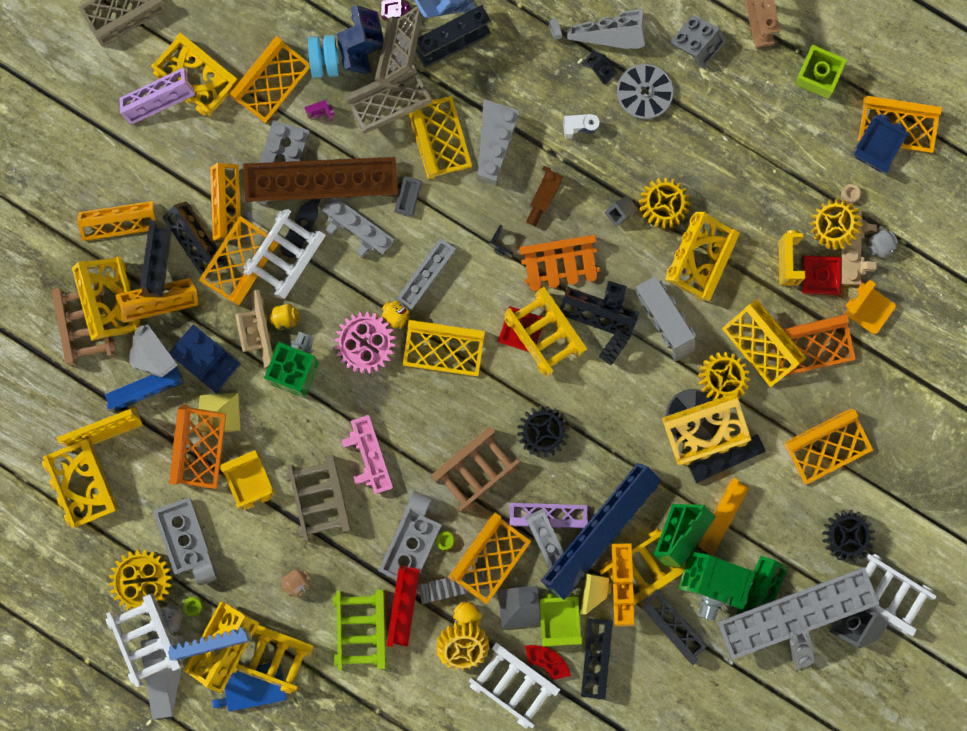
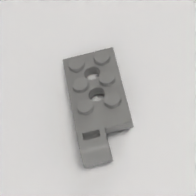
M273 120L259 163L275 162V159L279 156L286 159L285 162L301 161L309 130ZM283 140H289L291 142V145L289 147H283L281 145V142ZM257 202V203L264 204V205H268L269 202Z
M416 491L413 492L378 570L379 572L397 579L400 567L398 561L401 556H407L410 559L408 566L420 568L421 572L442 526L425 517L432 501L431 498ZM415 538L418 541L415 549L407 547L408 539Z
M188 497L153 510L174 574L177 575L193 569L198 586L218 580L217 572L191 498ZM176 517L183 519V525L179 528L173 525V520ZM182 535L189 537L190 541L186 546H182L179 543Z

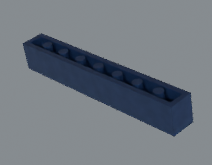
M637 463L542 578L541 582L555 596L565 600L572 593L575 586L584 579L588 570L596 564L597 559L609 548L611 542L621 533L624 526L632 520L637 510L645 504L650 494L657 489L661 482L659 477L646 465Z

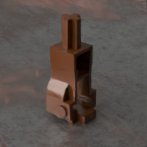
M546 166L542 168V171L546 173L530 204L533 208L526 220V223L534 227L537 226L542 213L547 212L563 179L562 175L551 171V168Z

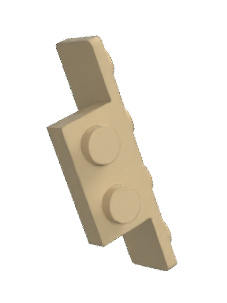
M255 290L249 295L252 312L237 313L235 317L242 351L261 350L263 364L266 368L270 364L274 351L271 349V334L268 332L266 325L267 315L263 311V297L260 295L259 290Z

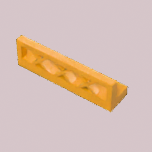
M216 163L210 167L213 241L224 240L228 235L227 225L229 223L234 225L239 216H241L239 164ZM225 169H233V178L231 180L225 175ZM228 186L234 190V196L231 199L226 194ZM229 204L235 209V214L232 217L226 212V207ZM241 223L237 228L239 236H241Z
M154 201L78 212L77 223L82 241L148 231L149 225H144L140 221L142 218L151 217V220L156 221ZM127 220L134 223L131 228H125L121 224ZM107 223L115 226L112 231H107L102 227ZM91 226L96 231L92 234H85L84 227Z
M191 278L165 283L164 291L168 290L169 292L164 293L163 298L143 297L142 289L116 294L123 323L198 306L197 290ZM182 286H189L188 288H180ZM126 299H132L131 301H127V302H123V301H122V300H126Z
M732 478L713 512L716 518L696 545V548L711 556L715 554L749 489L747 486L739 483L738 479Z

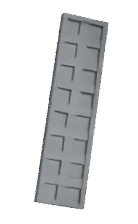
M863 567L721 620L717 624L730 658L733 660L789 639L790 632L792 631L800 635L802 634L801 628L803 627L810 631L877 606L879 602L866 569Z

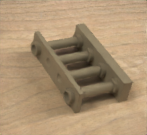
M333 454L325 456L326 461H323V464L294 470L293 465L290 464L287 465L288 470H285L287 481H291L301 524L298 527L299 536L304 538L306 542L310 541L309 534L338 528L342 529L344 533L351 531ZM323 471L325 473L329 472L330 480H327L326 483L298 489L296 478ZM326 490L333 491L335 498L331 499L332 501L302 508L301 496ZM330 509L338 510L339 517L336 520L309 527L306 526L305 515Z

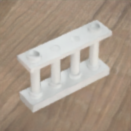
M289 209L280 211L275 217L276 223L254 257L248 259L243 267L245 269L243 274L250 276L254 272L275 286L277 290L275 295L281 299L286 298L326 236L320 231L310 233L289 219L288 216L291 213ZM283 224L306 239L307 244L304 249L298 248L278 234ZM273 240L296 255L297 260L294 264H288L267 250ZM262 256L286 271L287 275L284 280L279 281L257 266Z
M874 553L872 555H865L864 559L869 561L866 567L868 577L871 576L876 566L886 572L875 590L878 601L892 577L903 583L888 608L883 609L877 605L869 609L881 615L891 626L907 636H913L917 629L912 627V621L926 598L935 600L936 595L932 594L933 590L925 585L921 587L881 562L883 559ZM912 588L920 594L907 616L901 620L895 616V611L908 589Z
M154 594L144 596V602L141 606L116 616L115 612L106 613L108 617L106 623L110 630L113 629L130 671L128 674L129 680L136 687L144 685L142 678L167 667L169 669L172 668L173 671L184 667L181 660L171 661L169 659V647L171 645L175 646ZM145 612L150 614L152 620L149 624L123 634L120 623ZM157 631L159 636L157 642L131 653L127 644L128 641L148 632ZM159 649L165 651L167 656L165 660L138 671L134 660Z
M495 643L492 647V650L495 651L492 654L494 655L476 681L472 678L469 679L471 683L469 687L477 693L482 691L519 718L517 722L527 729L529 726L533 729L535 725L530 720L547 696L550 697L551 694L556 696L560 689L498 643ZM506 659L510 662V668L491 693L482 685L500 660ZM521 670L526 674L524 677L525 681L507 705L498 697L514 674ZM537 682L542 686L541 692L525 715L522 716L514 708L529 687Z

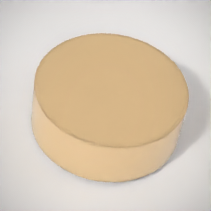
M848 184L841 191L842 200H847L848 204L857 202L861 196L860 188L855 184Z

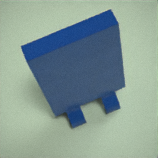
M280 662L274 678L284 681ZM271 663L258 665L256 671L267 675ZM236 671V673H232L224 688L226 698L212 700L213 708L228 706V711L285 701L287 700V695L280 690L281 687Z

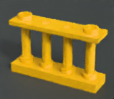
M542 287L534 295L536 297L535 301L516 313H513L510 308L507 309L504 313V320L509 327L512 326L536 361L539 372L548 377L553 372L551 368L553 365L570 354H575L578 358L585 353L587 348L546 288ZM543 307L546 316L524 329L519 319L536 308ZM550 322L554 323L557 332L535 345L529 335ZM564 338L568 343V347L546 361L540 351L558 339Z
M659 528L649 534L651 538L632 549V554L639 550L656 576L654 577L656 581L649 585L648 582L644 581L632 562L633 578L639 586V592L634 595V605L646 598L655 589H660L683 574L686 565L685 562L682 567H670L672 571L667 574L660 570L645 547L654 540L658 544L662 534ZM608 560L600 566L602 569L598 572L600 575L607 572L613 582L612 562Z
M258 625L253 635L259 636L258 639L260 641L249 668L237 664L233 673L240 671L281 687L280 690L285 693H297L298 688L293 685L303 657H306V655L311 656L314 646ZM272 641L277 643L276 646L278 648L266 675L256 671L266 644ZM290 648L296 650V656L284 682L274 677L285 650Z

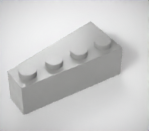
M484 99L478 181L496 186L519 119L520 110Z
M655 276L636 286V295L648 316L653 315V324L657 331L661 330L663 332L661 333L663 342L667 348L671 346L673 350L672 357L676 362L695 351L696 334L691 326L688 327L686 325V318L682 311L678 312L676 309L674 298L668 296L665 292L667 289L663 281H658Z

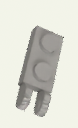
M806 627L801 628L802 636L799 637L795 631L790 632L791 640L789 641L796 669L808 667L815 663L811 638Z

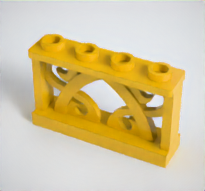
M180 32L166 51L151 65L154 71L152 74L157 79L171 74L166 73L163 69L164 64L169 61L177 63V66H168V68L173 69L172 73L184 68V66L187 68H197L204 64L203 79L206 84L191 85L195 89L196 96L189 97L184 101L188 104L192 102L196 106L195 109L204 116L206 114L211 117L212 113L239 82L236 77ZM182 46L179 57H172L177 49ZM191 57L195 58V62L193 64L185 62V60L190 62L189 59ZM208 73L215 74L213 78H210L212 82H209L207 79ZM227 83L226 87L218 95L215 89ZM211 90L214 95L213 101L210 104L202 103L201 97L206 96L209 99L207 91Z
M695 212L690 219L687 231L683 234L682 243L675 252L673 263L667 270L665 280L688 292L700 301H710L740 232L729 228L706 212ZM704 222L707 223V224L709 225V227H710V234H709V236H708V230H707L705 227H703V228H704V232H703V233L700 232L701 229H702V226H703ZM715 228L723 232L721 236H714ZM703 244H707V252L711 260L709 264H702L697 268L693 250ZM683 269H685L684 276L691 274V277L686 281L680 279ZM702 269H706L705 274L703 272L700 273ZM695 281L699 287L695 289L689 284Z
M121 256L77 262L72 267L91 341L135 333L136 329L141 325L140 319L127 322L128 325L125 327L120 326L114 319L116 317L118 321L123 322L118 302L116 301L114 308L110 311L105 304L96 302L95 298L102 291L103 285L115 294L131 290L130 281L125 273L126 265L122 262ZM111 267L115 277L110 276V271L104 277L103 269ZM99 268L98 274L90 273L88 269ZM98 283V289L96 291L93 290L92 284L96 287ZM126 299V300H122V301H123V302H127V301H131L132 299ZM98 308H101V309L104 310V311L102 312V315H100ZM111 322L115 328L104 330L103 326Z
M735 393L661 418L677 465H689L693 460L699 458L706 459L713 453H724L731 447H741L751 441L740 403ZM735 407L739 420L730 419V408ZM715 413H719L717 419L722 418V420H714L712 419V415ZM705 417L710 423L720 425L711 441L703 440L693 435L700 426L701 418ZM693 421L695 426L690 431H687L691 428L687 424ZM728 424H737L741 429L740 433L731 437L729 433L735 431V429L728 427ZM674 427L682 435L676 441H674L671 429ZM684 439L688 440L684 444V449L687 446L691 447V451L686 453L679 451V444Z
M90 438L43 456L44 461H42V465L46 472L49 471L51 487L53 490L56 489L59 496L57 497L58 504L61 508H64L66 513L64 515L65 521L68 526L71 525L72 529L119 510ZM81 447L83 452L74 459L67 454V452ZM58 457H65L70 462V465L68 466L66 463L61 462L63 468L58 470L55 467V460ZM80 464V466L83 468V465L87 464L89 466L88 471L84 472L78 467V465ZM74 470L82 476L94 477V481L89 484L86 490V497L80 496L69 489L70 479ZM59 476H63L62 483ZM97 488L99 493L97 495L93 494V498H91V489ZM68 498H70V499H72V500H74V501L70 504ZM84 504L88 505V512L85 517L79 518L74 514L75 507H79L81 513L84 510ZM92 505L106 506V510L92 515Z
M221 601L202 637L208 638L209 635L216 637L217 633L224 634L225 631L231 632L233 629L239 631V628L242 627L250 632L252 638L259 622L235 607ZM249 642L223 648L217 656H215V651L192 656L187 662L184 672L198 680L206 688L222 694Z

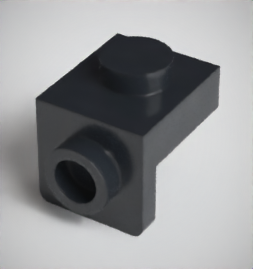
M608 281L602 303L613 308H621L627 286Z

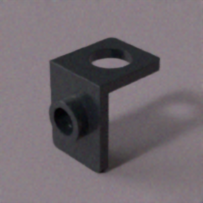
M593 51L582 62L583 66L594 71L604 85L617 74V71L605 54ZM597 57L593 62L589 63L592 58Z
M500 224L490 241V247L499 256L504 257L506 255L512 259L513 252L495 243L503 229V226Z

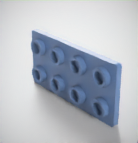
M414 0L425 18L469 12L476 8L473 3L474 0Z

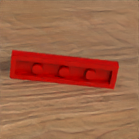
M401 565L398 569L387 640L388 647H393L394 644L409 645L420 568Z

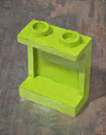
M571 593L563 600L555 598L554 594L543 595V599H539L542 646L582 644L579 597H574V593Z

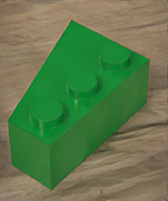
M672 504L654 556L665 566L682 567L716 516L705 505Z

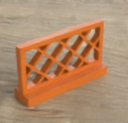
M840 315L784 328L783 330L791 339L795 338L793 341L795 344L803 336L810 340L805 349L798 345L796 346L804 355L807 354L814 359L810 366L805 367L800 363L799 366L802 368L796 369V366L787 375L856 360L848 326V315ZM843 327L845 336L840 341L833 334L836 329ZM820 332L828 336L823 345L814 340ZM831 338L840 343L835 352L826 348ZM812 342L821 347L816 357L807 352ZM774 345L775 353H777V347ZM842 345L848 348L850 357L842 358L837 355ZM823 350L832 354L828 362L818 359ZM781 358V367H783V363L786 360L784 358Z
M181 405L178 408L169 484L177 485L181 483L217 489L226 413L190 408L188 405ZM191 413L199 414L203 421L195 426L191 421ZM211 417L221 418L220 426L216 429L208 421ZM203 423H206L211 430L205 437L198 430V427ZM192 431H195L201 438L194 445L188 438ZM212 434L218 439V444L213 448L206 440ZM202 441L209 449L203 455L195 447ZM191 449L199 457L192 463L186 457L187 452ZM210 452L216 458V462L211 466L203 458ZM199 460L207 468L200 474L193 466ZM188 468L196 475L192 480L184 479V471ZM210 471L214 477L213 483L206 482L202 475Z

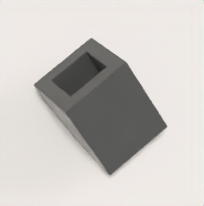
M625 196L611 205L604 213L613 225L617 227L632 217L639 209L628 196Z

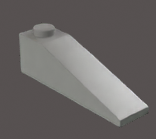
M644 10L624 11L619 13V17L612 19L606 16L597 23L589 21L568 28L567 38L569 40L624 49H639L645 46L646 40Z
M183 635L172 636L175 646L178 643L184 644ZM159 638L140 641L141 649L157 642ZM159 649L143 656V668H148L165 660V657H167L165 651ZM167 667L145 677L152 719L173 716L182 668L173 671L172 668L169 669Z

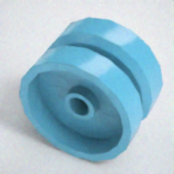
M325 35L323 48L318 36L308 37L312 79L323 77L325 65L329 77L339 76L340 61L335 35Z

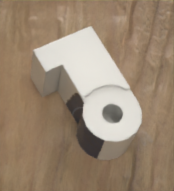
M592 114L564 116L565 139L572 138L574 133L585 132L587 134H594L599 127V118Z

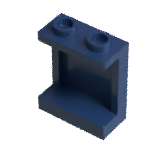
M880 114L879 116H873L851 156L876 171L886 174L890 169L889 165L905 138L909 136V133L906 132L907 128L898 123L894 125L889 122L890 119L887 116Z

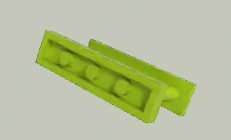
M375 590L376 594H372V596L342 597V591H336V595H333V607H337L338 654H334V666H338V670H343V664L374 663V665H377V669H386L384 590ZM372 604V606H376V614L372 616L342 617V605ZM373 624L376 625V633L370 636H343L342 625ZM373 643V645H377V653H373V655L343 656V644Z

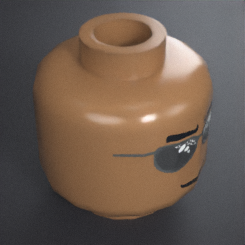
M294 569L283 577V584L281 586L290 597L298 598L310 589L308 581L311 578L305 570L301 572L299 569Z

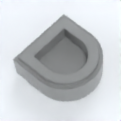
M557 18L550 20L549 28L555 40L561 39L562 33Z

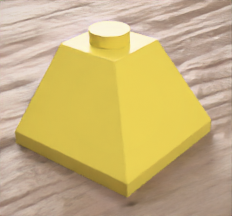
M239 393L200 395L198 409L226 413L224 432L241 431ZM198 414V422L200 423L203 419ZM211 417L208 421L216 429L220 426L221 418ZM206 423L199 426V431L202 434L211 432Z
M585 575L580 614H587L605 600L607 594H611L612 583L609 582L610 578Z

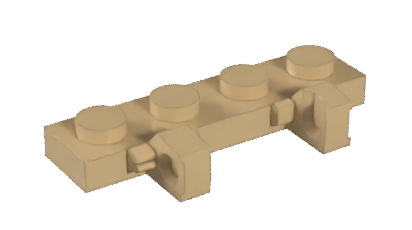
M859 210L857 215L862 216V210ZM850 215L847 216V221L845 222V227L849 230L851 225ZM861 219L859 222H862L863 226L858 227L861 230V234L855 233L858 239L856 241L851 239V246L844 243L845 249L841 248V285L860 286L861 275H866V271L874 272L876 270V262H864V257H861V238H864V234H875L877 232V225L866 224V220Z

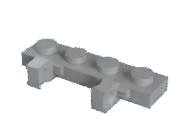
M331 198L322 210L323 213L329 216L328 221L330 224L325 229L326 232L333 236V232L338 230L339 227L341 229L346 228L360 239L359 242L362 243L359 251H356V254L362 258L368 251L373 252L374 250L384 256L394 242L392 237L338 198Z

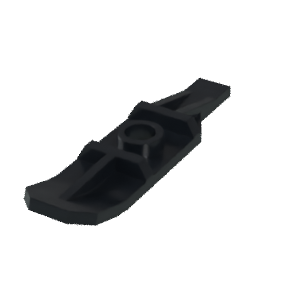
M310 199L309 202L301 206L294 222L301 226V221L306 220L308 222L307 226L301 227L310 232L318 217V206L321 199ZM289 229L285 237L286 240L300 249L306 240L292 229ZM281 246L280 249L283 255L289 258L296 257L291 251Z

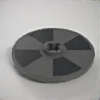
M700 389L681 391L669 402L666 416L713 401L714 397L707 398L708 392H702ZM715 413L712 415V419L722 420V418L717 419L719 413ZM705 417L701 418L700 426L693 435L700 439L711 441L720 425L710 423ZM693 421L687 424V426L691 427L687 431H690L695 426ZM676 427L671 429L672 435L676 439L682 436Z

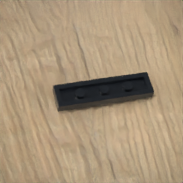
M757 434L752 436L751 441L746 445L731 447L724 453L717 452L709 458L688 465V469L695 483H698L766 452Z

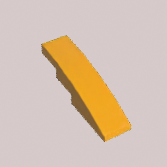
M631 543L612 544L614 627L634 626Z

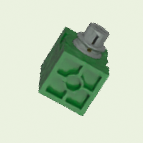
M299 332L295 342H290L291 346L278 342L264 376L268 384L306 399L320 364L316 357L311 355V352H314L311 347L315 338Z
M692 552L687 559L678 589L700 596L701 601L698 604L701 605L698 616L715 621L718 610L722 611V605L744 609L748 600L750 586L754 580L755 571L711 555Z

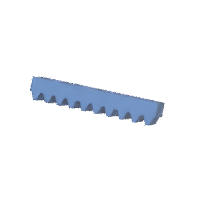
M240 627L239 631L233 629L231 632L225 631L224 634L217 633L216 637L209 635L208 638L194 639L193 642L186 641L185 644L171 645L168 654L171 661H177L252 640L250 632L246 628Z

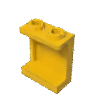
M798 230L787 231L779 240V286H799L805 279V271H793V245H798L804 238V233H799Z
M251 451L220 465L238 509L248 510L254 507L253 503L269 501L272 499L271 496L275 494L258 451Z

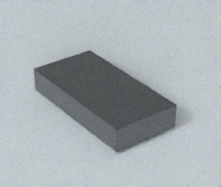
M403 177L394 213L413 218L422 180Z

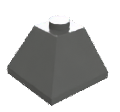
M537 586L498 590L502 629L540 625Z
M866 609L835 621L829 632L860 649L879 640L889 622L878 613Z

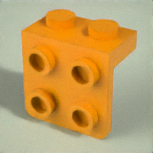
M869 280L866 283L862 282L857 288L856 292L858 294L854 299L851 297L845 306L847 310L844 315H848V318L875 335L884 325L896 305L874 289L876 284Z

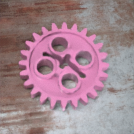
M359 312L358 318L355 314L351 315L352 320L345 318L347 324H340L343 330L336 331L340 338L334 339L339 342L335 349H340L337 356H343L341 363L348 362L346 368L353 366V372H357L360 368L362 374L365 373L366 369L368 373H372L373 368L376 371H380L379 365L386 367L384 361H391L388 355L395 354L391 347H397L396 344L392 343V340H395L396 337L390 335L394 332V329H388L390 323L386 322L383 324V317L378 319V314L376 313L371 317L370 312H366L365 317L363 312ZM365 324L367 326V332L362 335L359 331V328L361 325ZM352 332H355L360 338L366 339L368 344L379 350V353H376L369 346H363L364 343L355 338ZM381 335L383 342L381 345L377 346L375 344V338L376 336ZM351 340L356 341V348L354 350L349 348ZM366 351H370L372 354L369 361L364 359Z

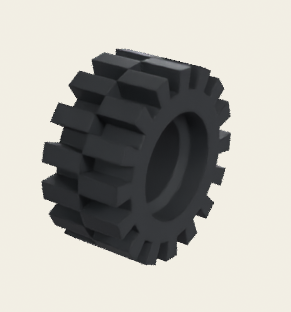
M617 329L599 355V358L612 365L631 337Z

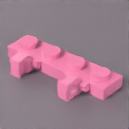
M369 415L352 420L353 432L349 433V438L342 440L343 448L350 445H355L356 449L359 448L366 467L363 468V474L356 477L353 476L355 484L366 482V486H372L374 495L393 489Z

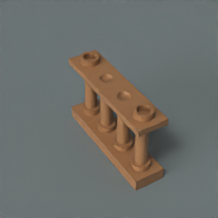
M745 0L755 48L774 45L773 33L781 31L774 0Z
M97 283V286H96V287H95V285H94V289H93V290L96 291V290L98 289V283ZM104 285L100 294L96 296L97 302L105 304L103 296H106ZM60 288L52 289L65 364L74 366L77 365L76 359H79L81 356L107 351L109 357H115L116 344L114 340H111V337L104 338L105 344L82 349L74 348L73 341H75V338L90 335L88 328L76 331L70 329V322L72 320L85 317L83 310L70 313L66 308V304L69 301L80 299L79 293L66 294ZM98 308L100 315H102V312H103L104 310L101 309V308ZM108 323L103 326L104 330H109Z
M491 426L430 475L435 483L437 481L443 482L462 504L458 508L459 512L463 510L465 512L469 511L474 506L473 502L507 473L511 475L519 469L517 465L520 461L516 459L512 463L494 442L493 435L495 431ZM483 443L485 446H489L506 467L498 475L479 454L478 447ZM467 456L473 457L491 479L484 487L479 484L463 465V460ZM453 468L455 470L458 469L477 492L470 499H467L449 478L448 472Z

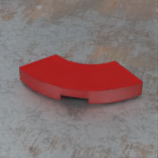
M525 645L529 665L543 667L550 674L552 680L571 676L566 662L555 651L540 645Z

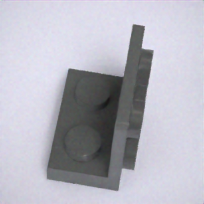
M694 15L690 17L670 41L672 46L692 55L697 66L702 69L706 67L726 43V39L719 27Z

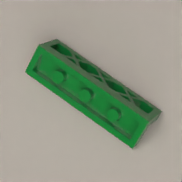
M760 556L754 570V580L749 589L747 603L744 609H738L737 614L775 601L788 567L776 560ZM777 567H779L780 571L778 573V576L775 577V572L777 570ZM771 587V593L768 595L767 591Z

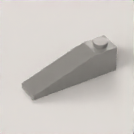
M148 323L136 329L132 335L129 362L134 370L138 371L141 369L142 372L146 373L149 371L152 375L163 377L177 366L162 340Z

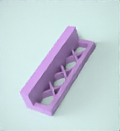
M181 68L120 97V114L132 125L194 96L195 89L188 82L187 70ZM181 77V80L175 82L177 78ZM132 100L130 104L126 105V102Z
M510 503V526L529 527L525 517L530 515L536 508H542L546 512V516L551 518L548 520L552 528L583 529L588 524L587 505ZM514 507H522L527 514L523 518H514ZM545 508H553V509L548 512ZM555 509H561L566 515L562 519H555L550 513ZM575 509H583V520H574L569 514Z

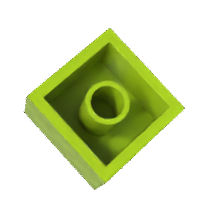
M812 44L794 85L829 99L847 59Z

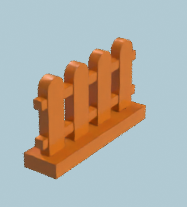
M595 235L519 247L520 255L525 257V260H521L522 265L526 264L528 279H524L525 284L529 283L530 289L537 291L541 287L540 281L548 280V285L551 288L558 287L560 283L559 278L565 277L570 285H574L578 282V275L585 274L587 281H595L597 272H600V267L595 266L593 254L597 252V249L592 247V243L596 242ZM580 245L581 250L574 251L573 246ZM554 249H562L561 254H555ZM543 251V257L536 258V252ZM582 255L584 270L577 271L575 256ZM563 258L565 273L558 274L556 259ZM544 261L547 276L540 277L537 262Z

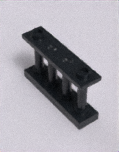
M483 5L418 37L417 45L419 50L416 53L425 69L491 36V32L486 25L491 20Z

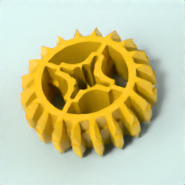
M665 177L662 183L661 179L657 178L656 184L651 181L649 183L650 187H644L645 192H641L640 195L644 199L639 200V204L644 205L640 207V211H646L643 214V218L649 216V224L654 220L655 227L662 223L661 227L665 229L666 223H668V226L672 228L673 222L679 225V219L684 220L686 218L684 214L689 213V209L686 207L691 205L686 200L690 198V195H683L687 189L683 188L680 190L679 188L682 185L680 182L676 186L674 185L675 179L668 183V178ZM660 190H669V191H671V192H673V193L670 194V195H667V194H665L663 191H660ZM655 193L657 203L651 208L650 196ZM678 198L680 208L675 214L672 203ZM662 200L664 202L670 200L667 206L665 204L661 205ZM663 211L667 214V216L669 215V217H663L656 213Z
M836 198L834 204L830 199L828 200L829 205L821 204L822 210L816 208L819 214L812 215V218L816 221L810 222V225L815 227L811 232L816 234L814 239L819 240L821 246L825 244L827 249L832 246L834 250H837L838 245H840L842 249H845L844 243L851 246L850 240L856 241L858 239L855 233L861 234V230L858 227L863 226V223L859 222L862 216L857 215L859 210L854 208L853 203L848 204V201L845 199L841 203L840 199ZM834 211H842L835 216L829 215ZM848 215L851 217L849 230L845 227ZM824 219L828 222L825 233H823L822 229ZM830 220L839 222L842 228L834 226ZM837 233L844 234L843 236L838 238H831V236L834 237V235H836Z
M718 352L715 357L710 355L709 361L704 360V366L699 368L703 373L698 374V378L703 380L699 381L698 384L705 386L701 390L702 392H709L706 396L707 398L713 395V400L735 393L739 399V395L743 396L745 394L744 390H747L749 387L746 383L750 381V378L745 377L749 374V370H743L747 365L745 363L740 365L741 358L734 360L735 354H731L728 357L727 352H724L723 356ZM726 364L723 370L711 369L714 365ZM732 368L737 373L738 380L737 377L733 376L731 372ZM726 372V374H725V375H726V376H725L726 381H724V383L722 384V382H723V380H722V379H723L722 375ZM710 376L716 381V388L712 385ZM726 385L736 386V389L733 391H722Z
M462 621L461 625H458L455 622L453 627L448 625L447 630H442L441 635L438 636L436 644L437 656L442 664L446 663L447 668L452 666L454 671L457 668H460L462 672L464 668L471 670V666L478 667V662L483 663L484 657H487L489 651L488 636L483 629H480L478 624L473 626L470 622L468 625H465Z

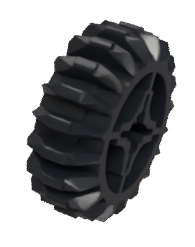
M539 406V412H536L533 407L531 408L532 415L529 412H525L527 420L522 417L520 419L524 425H518L517 428L523 430V432H518L517 436H523L524 438L520 439L519 443H527L523 449L526 450L530 447V455L535 450L537 451L536 457H540V453L544 452V458H547L548 451L554 456V448L560 452L562 449L559 444L566 445L562 438H569V435L563 434V432L569 431V427L562 426L567 423V420H559L563 416L562 413L555 416L557 409L550 413V406L546 407V411H542V406ZM537 417H548L543 424L531 422ZM552 421L558 426L559 437L550 430ZM548 423L546 430L548 435L545 436L544 434V436H541V438L538 440L540 436V431L538 429L540 427L542 429V427H545ZM527 427H530L536 433L534 443L528 438ZM544 439L555 442L548 447H539L540 442Z
M842 510L841 516L838 513H834L835 519L828 518L831 525L824 524L828 531H823L822 535H827L828 538L822 541L823 543L829 542L825 549H833L830 553L831 556L838 553L837 560H841L844 556V562H848L849 558H851L852 562H856V556L860 560L864 558L862 552L866 555L870 553L866 547L873 548L874 546L869 541H875V537H870V534L874 533L875 530L868 529L872 523L868 522L865 524L866 516L859 519L860 512H856L854 515L853 510H849L847 515L846 511ZM843 520H850L856 524L848 529L839 523ZM835 528L840 535L838 544H836L834 539ZM860 528H861L862 533H863V541H862V544L860 543L861 541L859 540V538H858V536H857L858 531L860 530ZM851 532L852 539L846 540L845 533ZM849 543L858 549L854 552H846L841 548Z

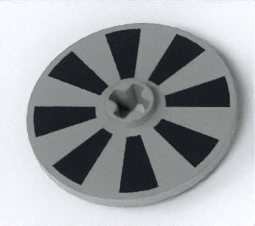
M640 64L629 68L621 76L617 86V98L622 109L630 116L644 120L653 119L663 114L671 104L673 85L669 76L659 67L650 64ZM642 88H643L644 90H645V89H649V91H648V94H649V95H647V94L642 95V94H641Z

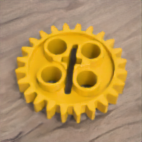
M136 549L135 555L129 551L128 558L122 555V562L115 561L118 567L111 568L115 574L109 575V578L114 579L113 582L108 584L109 586H114L110 593L117 594L114 601L121 600L119 604L121 607L127 604V611L132 607L133 609L139 607L144 602L143 597L149 595L147 587L153 584L156 588L154 595L160 607L159 600L166 601L163 595L170 594L166 590L167 587L173 586L168 583V580L173 579V577L167 576L171 569L164 568L167 562L161 563L162 556L155 558V552L153 551L148 556V550L145 549L143 554H141L139 549ZM148 565H152L154 568V572L150 576L145 573V568ZM129 567L134 569V575L131 578L126 576V570ZM140 576L143 579L158 578L157 581L143 582L141 585L138 583L124 585V581L139 580ZM133 586L136 589V594L131 598L127 592Z

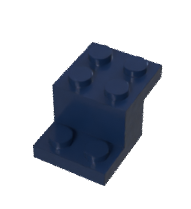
M356 5L351 7V18L355 26L337 33V44L341 51L342 64L345 70L366 75L372 72L368 54L382 49L384 37L378 12Z
M194 324L170 350V354L176 361L216 394L241 366L237 360Z

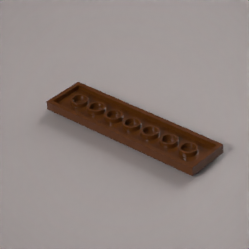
M395 157L243 164L245 203L398 195Z

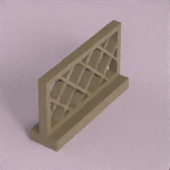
M90 0L78 7L101 47L166 10L161 0H122L125 1L123 9L115 7L117 0H112L110 6L102 5L104 0ZM129 2L137 3L136 8L132 11L127 10ZM90 7L96 8L94 15L86 14L85 10ZM100 9L109 10L106 18L98 16ZM113 11L121 13L120 17L116 20L111 19ZM97 20L105 22L103 27L98 30L95 29Z
M418 6L399 19L394 16L388 19L375 80L389 89L395 85L397 77L412 69L423 14Z
M412 65V69L397 77L395 85L390 89L375 81L345 95L348 105L364 134L433 103L414 65ZM416 82L418 83L416 89L408 88V86ZM401 91L398 97L391 95L394 92ZM405 92L413 93L411 99L403 98ZM417 95L426 97V99L421 101H415ZM381 98L384 99L381 105L374 103ZM388 100L396 101L393 107L386 106ZM400 102L408 104L406 108L398 109ZM366 106L364 113L356 111L357 109ZM371 108L379 109L376 115L368 114ZM383 110L391 112L389 116H381ZM366 118L373 119L371 124L364 126L363 123Z

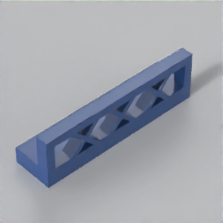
M176 366L163 377L150 375L106 393L105 397L108 402L106 406L109 411L114 413L181 385L184 381Z

